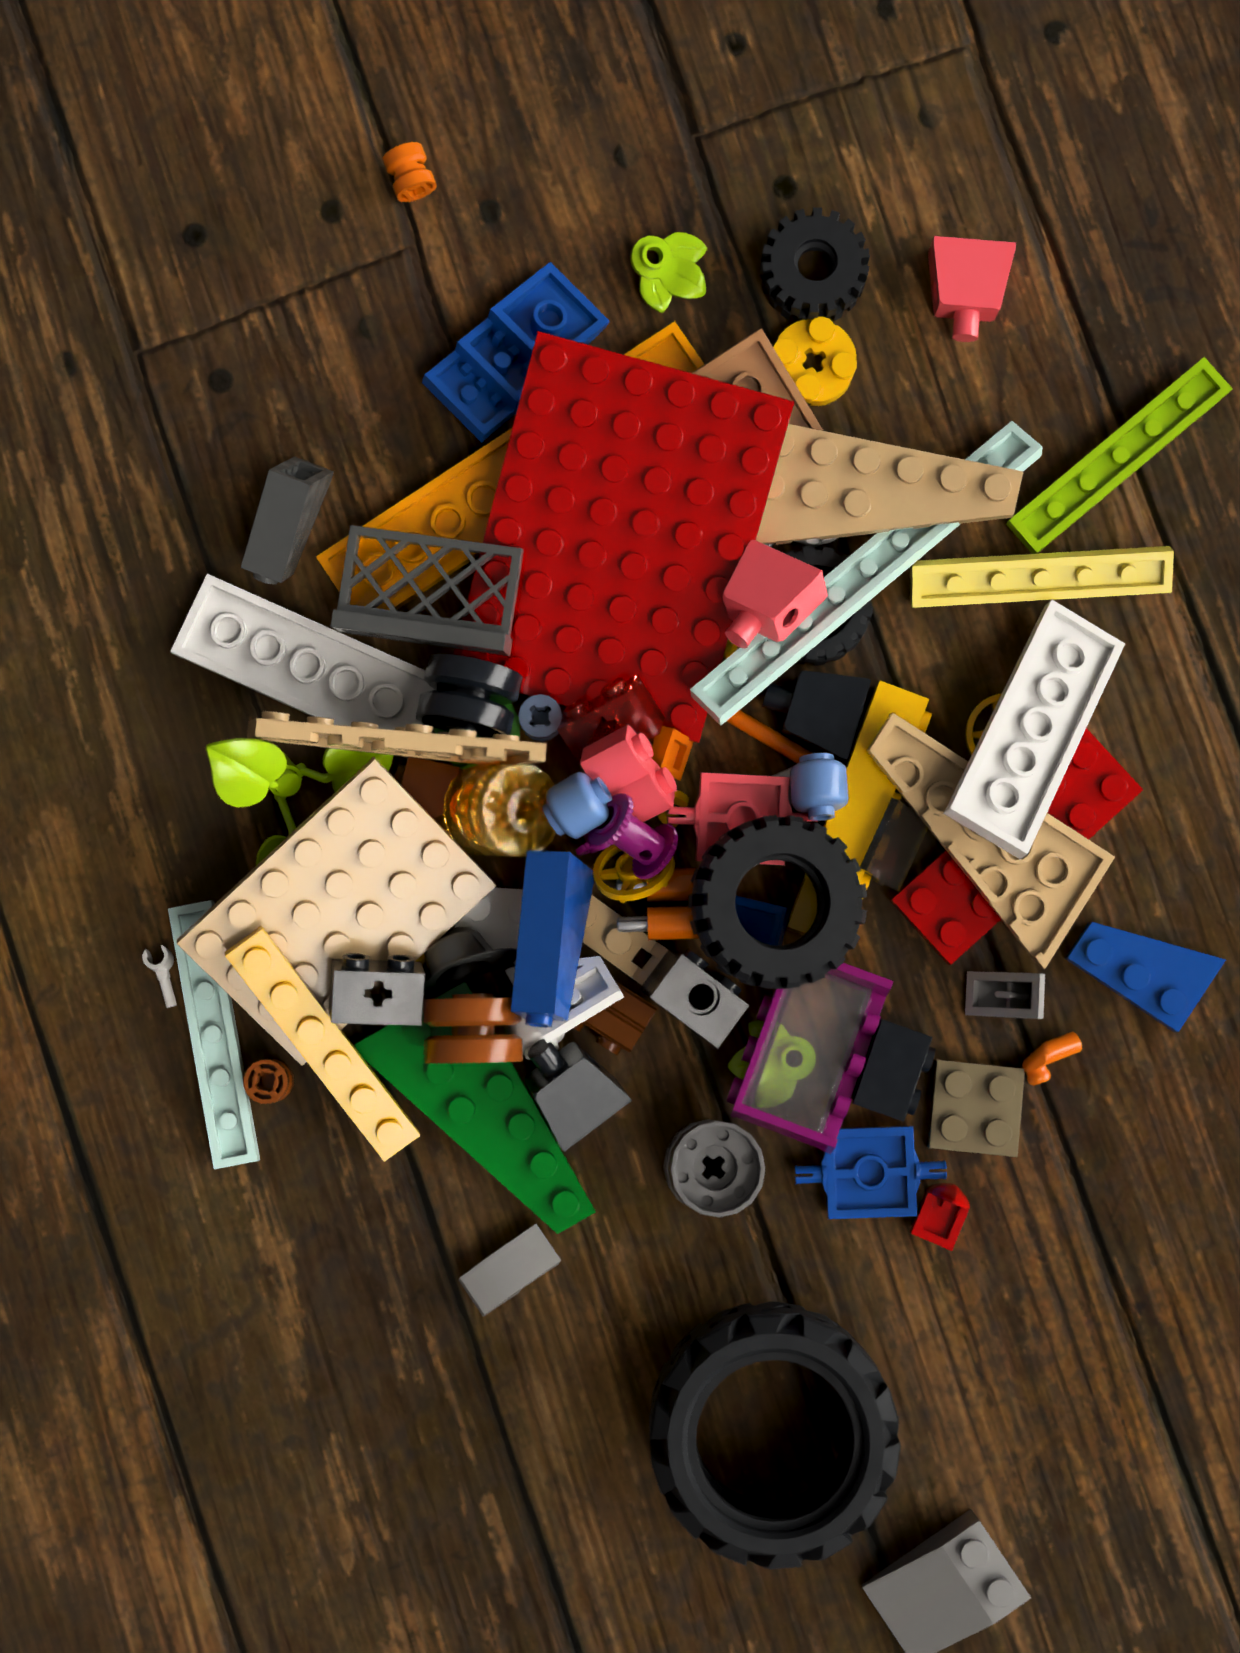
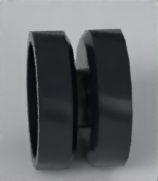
M453 654L430 655L424 681L435 690L420 694L416 719L426 725L449 732V729L476 731V737L479 738L493 737V734L510 735L514 714L504 705L518 701L523 676L512 669L486 660Z

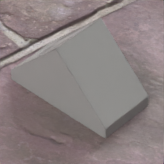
M967 971L965 1015L1043 1019L1045 974Z

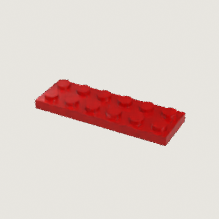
M1086 728L1047 813L1089 840L1137 797L1143 789ZM946 850L890 900L948 965H952L1001 920Z

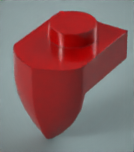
M938 1183L929 1186L925 1191L909 1233L952 1251L970 1209L969 1200L966 1195L953 1183Z

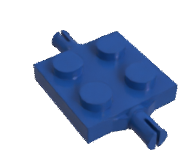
M913 1126L840 1128L835 1149L831 1154L824 1152L821 1165L794 1166L795 1174H812L794 1176L795 1185L822 1184L826 1194L828 1219L917 1216L916 1194L920 1180L947 1179L946 1171H929L930 1169H947L945 1160L919 1162L914 1149Z

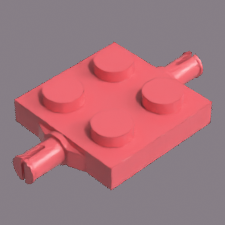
M700 772L699 796L694 804V808L673 807L667 810L668 814L685 815L684 817L667 816V824L693 825L696 835V861L703 860L702 856L719 840V837L748 821L776 815L777 817L791 815L802 817L803 821L812 820L808 819V813L792 812L789 802L790 777ZM770 860L759 864L785 865V861Z

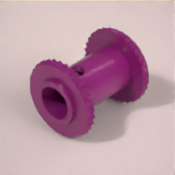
M625 793L616 794L607 803L609 809L608 820L588 832L589 844L599 850L605 849L612 844L634 858L632 870L636 877L644 880L652 878L659 874L672 859L677 848L678 833L674 826L665 823L656 826L655 829L651 828L632 815L634 802L629 795Z

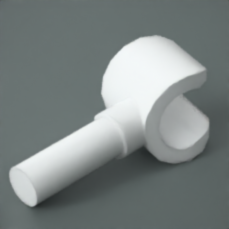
M161 945L164 953L161 963L154 965L152 955L147 949L144 950L142 958L144 964L156 972L166 1008L177 1005L169 973L174 963V956L171 951Z

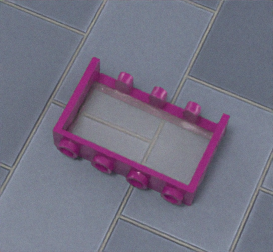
M842 963L837 969H831L825 974L824 978L814 983L803 984L796 988L776 989L774 997L765 994L756 1018L764 1022L759 1038L750 1035L741 1059L749 1063L744 1079L735 1076L726 1102L734 1104L730 1116L814 1146L831 1154L837 1145L839 1130L850 1107L854 1087L864 1067L868 1047L879 1024L880 1013L886 996L891 990L893 981Z

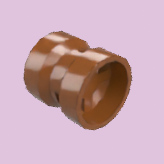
M278 1059L259 1060L253 1063L244 1075V1088L247 1095L253 1101L260 1104H270L285 1099L291 1093L294 1086V1075L291 1068L285 1062Z

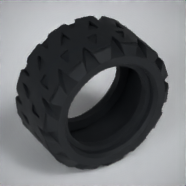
M775 1301L758 1305L746 1303L720 1311L705 1324H698L676 1345L668 1362L663 1364L653 1389L649 1414L651 1464L661 1495L664 1494L673 1516L694 1539L699 1537L712 1552L742 1565H746L747 1561H750L765 1569L797 1568L802 1566V1560L821 1561L844 1549L853 1542L852 1535L866 1530L873 1523L887 1502L886 1491L895 1481L901 1448V1442L898 1439L899 1417L891 1391L877 1366L867 1352L844 1328L825 1315L808 1311L800 1305ZM766 1360L797 1363L820 1374L839 1393L845 1415L843 1444L837 1460L827 1475L808 1491L798 1496L778 1501H762L747 1498L725 1487L708 1470L696 1445L699 1416L707 1398L715 1387L734 1371L746 1365Z

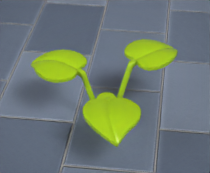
M235 738L206 745L212 782L219 797L228 805L247 807L262 801L267 795L268 789H270L279 804L288 828V836L296 829L287 805L286 797L297 793L301 786L302 776L305 775L322 783L332 781L333 790L336 792L371 758L375 757L389 771L394 756L326 748L323 755V766L328 773H319L307 768L304 763L295 765L277 745L267 740ZM274 835L266 839L258 851L256 865L274 850L286 836Z

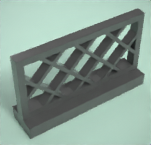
M350 525L337 610L333 609L330 627L340 633L510 656L513 641L511 631L524 550L516 547ZM360 537L377 539L386 551V553L367 567L358 557ZM385 541L399 543L396 544L394 547L390 548ZM410 544L420 545L429 558L408 573L396 557V554ZM427 546L442 549L433 555ZM452 550L463 551L472 564L451 579L438 561ZM470 552L480 553L484 555L480 557L478 560H475V558L472 556ZM494 556L510 557L509 575L494 585L481 566ZM392 559L404 577L384 592L371 573ZM357 564L361 572L354 576ZM434 564L447 583L426 598L413 579ZM477 570L490 589L469 604L456 585ZM367 578L379 596L365 607L350 605L352 588ZM409 583L422 602L409 612H400L389 598ZM505 586H507L506 597L504 599L499 591L503 589ZM452 589L465 608L452 618L440 617L432 603ZM493 595L504 606L501 625L483 623L474 611ZM385 602V604L388 606L390 610L379 609L376 607ZM428 608V610L431 612L433 616L422 615L419 613L422 612L424 609ZM468 614H471V616L474 618L476 622L465 621L462 619L466 617Z

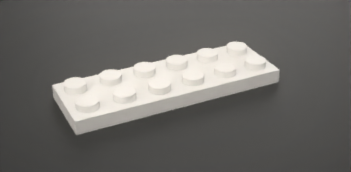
M206 574L170 651L182 659L312 717L334 719V725L351 726V722H367L378 724V729L395 730V727H405L406 724L425 725L416 719L420 694L435 690L424 681L425 670L209 574Z
M1051 599L1044 606L943 814L1018 859L1026 856L1125 643Z

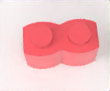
M626 725L583 748L580 764L584 772L592 780L600 777L612 796L620 793L629 795L634 802L632 815L642 822L673 808L675 791L677 790L675 779L666 767L660 768L651 758L653 757V749L644 734H637L629 725Z

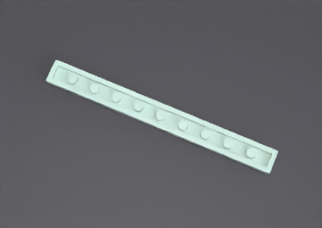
M1011 421L965 460L1024 471L1042 456L1043 447ZM959 522L930 525V527L904 528L876 533L824 577L828 596L784 641L775 642L757 633L747 648L737 649L690 689L691 697L719 725L724 724L960 525Z

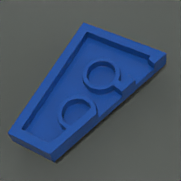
M1088 922L1065 957L1067 961L1171 1031L1177 1033L1226 961V959L1095 922Z

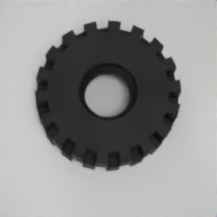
M813 207L812 215L805 216L804 209L795 211L793 220L790 221L787 216L781 219L778 229H772L768 235L767 244H764L760 265L761 287L764 294H769L768 303L772 308L775 309L779 305L782 308L781 316L788 320L793 314L799 317L798 321L814 319L820 316L832 317L834 322L842 318L845 309L849 312L855 306L857 298H860L870 267L868 266L870 258L869 248L864 249L866 239L862 232L858 234L853 232L854 222L849 218L844 224L839 221V212L831 210L830 216L826 217L821 216L822 208ZM819 251L827 255L831 262V271L828 276L819 281L803 277L798 269V261L804 253Z

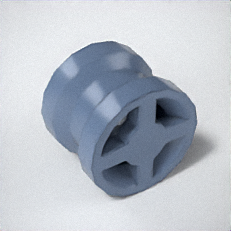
M542 694L531 696L520 707L518 715L520 726L526 736L532 740L539 742L550 741L561 731L563 725L562 711L556 700L550 696Z

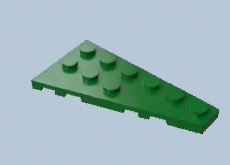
M465 981L435 999L452 998V994H473ZM423 1012L422 1026L388 1025L354 1045L365 1061L556 1234L563 1232L596 1212L512 1062L424 1063V1040L429 1036L452 1035V1026L430 1027L424 1023Z

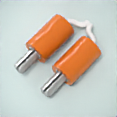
M675 868L672 877L667 882L668 885L648 896L647 902L688 901V895L692 894L693 889L691 879L696 868ZM617 879L616 882L617 890H621L623 884L620 879ZM644 881L636 884L633 889L641 888L649 883ZM688 906L647 907V916L618 917L617 919L618 932H648V940L699 939L698 935L693 933L690 921H693L692 909L688 908Z

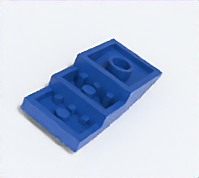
M549 262L490 309L488 318L457 342L455 351L424 374L422 383L482 443L516 414L538 331L589 345L608 326L610 321Z

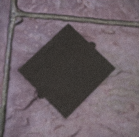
M891 798L860 865V869L874 877V883L881 886L886 885L897 892L900 891L928 830V827L910 805L906 806L900 800Z

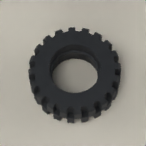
M776 815L748 821L729 830L707 849L702 856L703 860L700 866L695 869L691 879L693 889L692 894L688 895V908L692 909L693 921H690L693 933L698 935L702 943L700 948L707 957H711L718 964V969L726 975L739 979V982L750 986L789 989L800 987V985L814 983L824 978L828 971L837 969L846 960L844 955L849 949H854L860 939V936L857 935L859 925L865 924L867 910H862V898L867 897L866 884L860 885L857 872L861 871L856 858L850 860L845 853L847 846L839 837L833 839L826 833L827 828L816 822L813 824L806 823L802 817L791 815L777 817ZM781 860L798 866L809 877L816 892L817 912L811 928L800 939L786 945H769L756 940L743 928L736 913L735 897L740 881L751 868L765 861Z

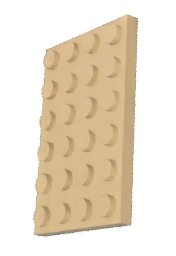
M373 757L177 939V945L303 1066L307 1061L225 957L226 950L262 925L329 1013L332 959H342V956L348 953H360L368 955L370 960L387 961L390 955H408L414 957L416 961L493 890L496 884L385 767ZM382 981L374 982V987L370 989L371 994H379L380 987H383ZM337 1023L341 1030L347 1025Z

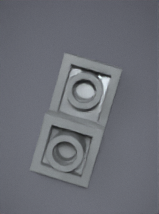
M535 1224L481 1261L458 1280L484 1317L517 1295L524 1287L557 1266L561 1259L538 1225Z

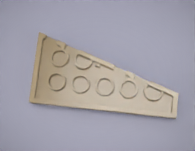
M788 424L756 541L763 544L776 543L778 545L792 543V541L857 536L904 528L930 527V525L957 522L961 524L1013 518L1023 471Z
M889 714L868 747L867 753L1041 969H1045L1115 856L1046 813L1028 854L1022 859H1018L943 814L968 761L896 714Z

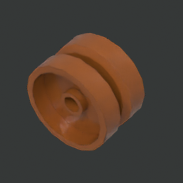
M452 994V998L423 999L424 1023L430 1027L452 1026V1035L429 1036L424 1040V1063L522 1062L523 1039L516 1034L495 1035V1026L517 1025L522 1021V1017L511 1012L512 998H494V994Z

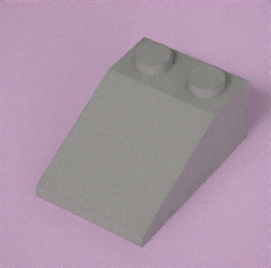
M972 1509L861 1585L905 1653H936L995 1624L1031 1599Z

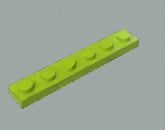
M1203 357L1020 510L1006 525L1032 554H1038L1228 395L1232 387L1210 362Z

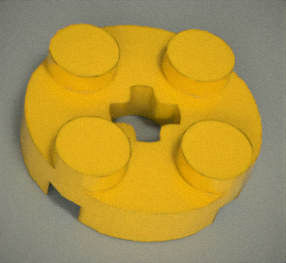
M819 316L818 318L800 320L791 324L779 335L773 347L806 403H811L810 406H823L840 398L847 391L857 368L856 350L851 338L841 327L833 324L826 317ZM813 353L824 358L821 362V371L816 372L813 367L806 370L802 364L807 359L806 354Z

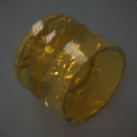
M479 764L464 769L452 780L444 797L443 817L447 832L463 850L472 855L526 857L527 851H542L553 841L556 834L543 811V805L547 803L546 793L555 784L547 773L534 765Z

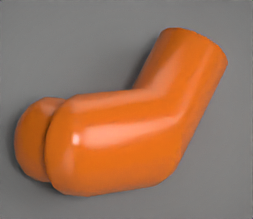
M1069 1032L1045 1041L1023 1061L1022 1069H1024L1030 1085H1038L1050 1079L1051 1074L1046 1065L1081 1052V1040L1075 1032Z

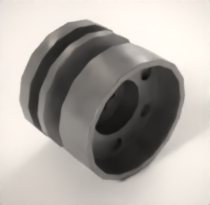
M710 1119L690 1123L677 1132L666 1148L663 1164L666 1183L676 1199L700 1214L714 1217L737 1214L750 1205L762 1188L766 1169L762 1150L751 1134L736 1124ZM705 1157L711 1159L719 1157L720 1160L716 1166L720 1172L717 1176L709 1173L705 1176L702 1175L706 1168L702 1163Z

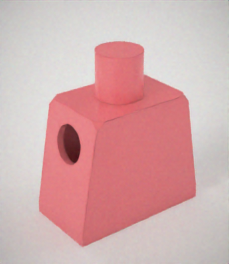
M934 236L928 251L934 315L938 318L953 319L952 339L959 342L978 340L979 321L991 322L995 320L1001 308L1016 249V242Z
M751 540L723 593V601L728 617L733 621L725 632L726 637L740 648H747L757 633L775 642L784 641L828 596L822 570L756 540Z

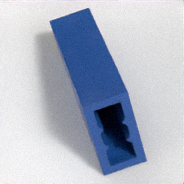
M527 851L511 1012L524 1018L525 1025L549 1028L552 1027L553 1020L568 1021L594 884L593 870L571 852Z

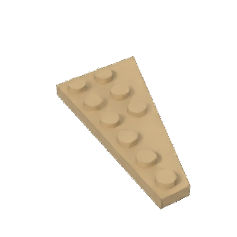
M263 711L262 718L248 721L247 738L262 739L269 742L503 768L545 762L547 743L519 741V736L493 734V737L479 738L476 737V731L449 729V732L433 734L432 726L420 724H406L405 727H395V730L378 729V724L367 722H351V726L334 725V719L324 717H307V722L289 721L290 714Z

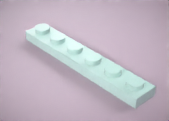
M209 900L168 908L213 1168L219 1169L259 1161L260 1155L250 1099L244 1088L245 1071L232 998L177 945V939L215 904L214 901Z

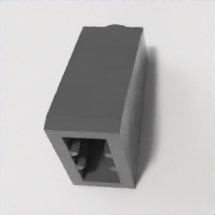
M295 456L269 469L241 568L253 572L252 576L256 580L267 584L282 583L294 574L334 471Z

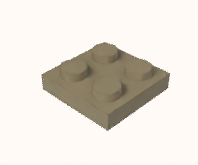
M935 1060L927 1148L1018 1157L1024 1069Z

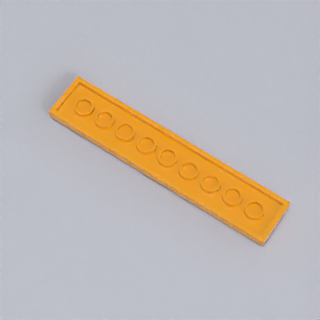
M675 321L624 354L689 373L704 365ZM512 428L362 527L483 543ZM348 536L316 556L339 592ZM360 537L358 557L367 567L386 553V551L377 539ZM385 541L390 548L394 547L396 544L399 543ZM414 544L408 545L396 554V557L408 573L429 558L420 545ZM427 546L433 555L442 549ZM452 550L438 562L447 574L450 575L469 563L470 560L463 551ZM470 552L474 558L478 557L480 554ZM392 559L371 573L384 592L404 577ZM357 564L354 576L361 572ZM433 564L413 580L421 591L425 592L444 578ZM367 578L352 588L350 605L365 607L379 596ZM408 583L389 599L396 609H399L418 595ZM385 602L376 607L379 609L390 610L388 606L385 604Z

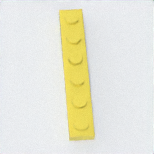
M1170 546L918 560L910 566V603L912 608L1172 593L1174 551Z

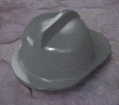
M456 927L448 930L424 953L429 975L424 982V992L426 994L446 992L465 981H470L476 976L509 965L516 961L517 949L502 948L493 950L483 936L471 928Z

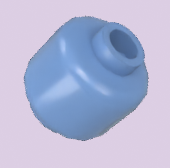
M812 753L801 756L799 758L800 763L793 766L790 770L793 807L802 813H808V819L812 821L833 819L835 811L845 807L849 801L845 765L840 761L834 760V755L830 753Z
M577 772L547 791V803L543 805V811L548 822L558 835L567 834L571 838L577 839L608 820L609 809L607 803L612 800V795L600 777L592 780L587 774Z

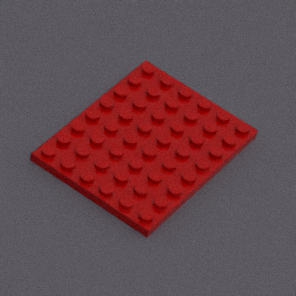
M538 331L483 543L516 547L524 550L511 638L513 639L510 656L455 649L453 655L486 660L518 672L523 676L519 693L529 696L547 695L556 700L558 704L654 731L658 730L659 725L674 728L689 737L690 741L699 743L707 712L691 697L690 689L722 663L728 642L725 632L733 622L728 617L723 601V593L748 543L757 538L795 401ZM494 556L481 566L494 585L509 575L511 558ZM477 570L474 573L467 600L469 604L490 589ZM505 586L503 589L499 591L504 599L506 597L507 586ZM495 595L474 610L483 623L501 625L504 606ZM468 614L466 617L462 619L465 621L476 622L474 618L471 616V614Z

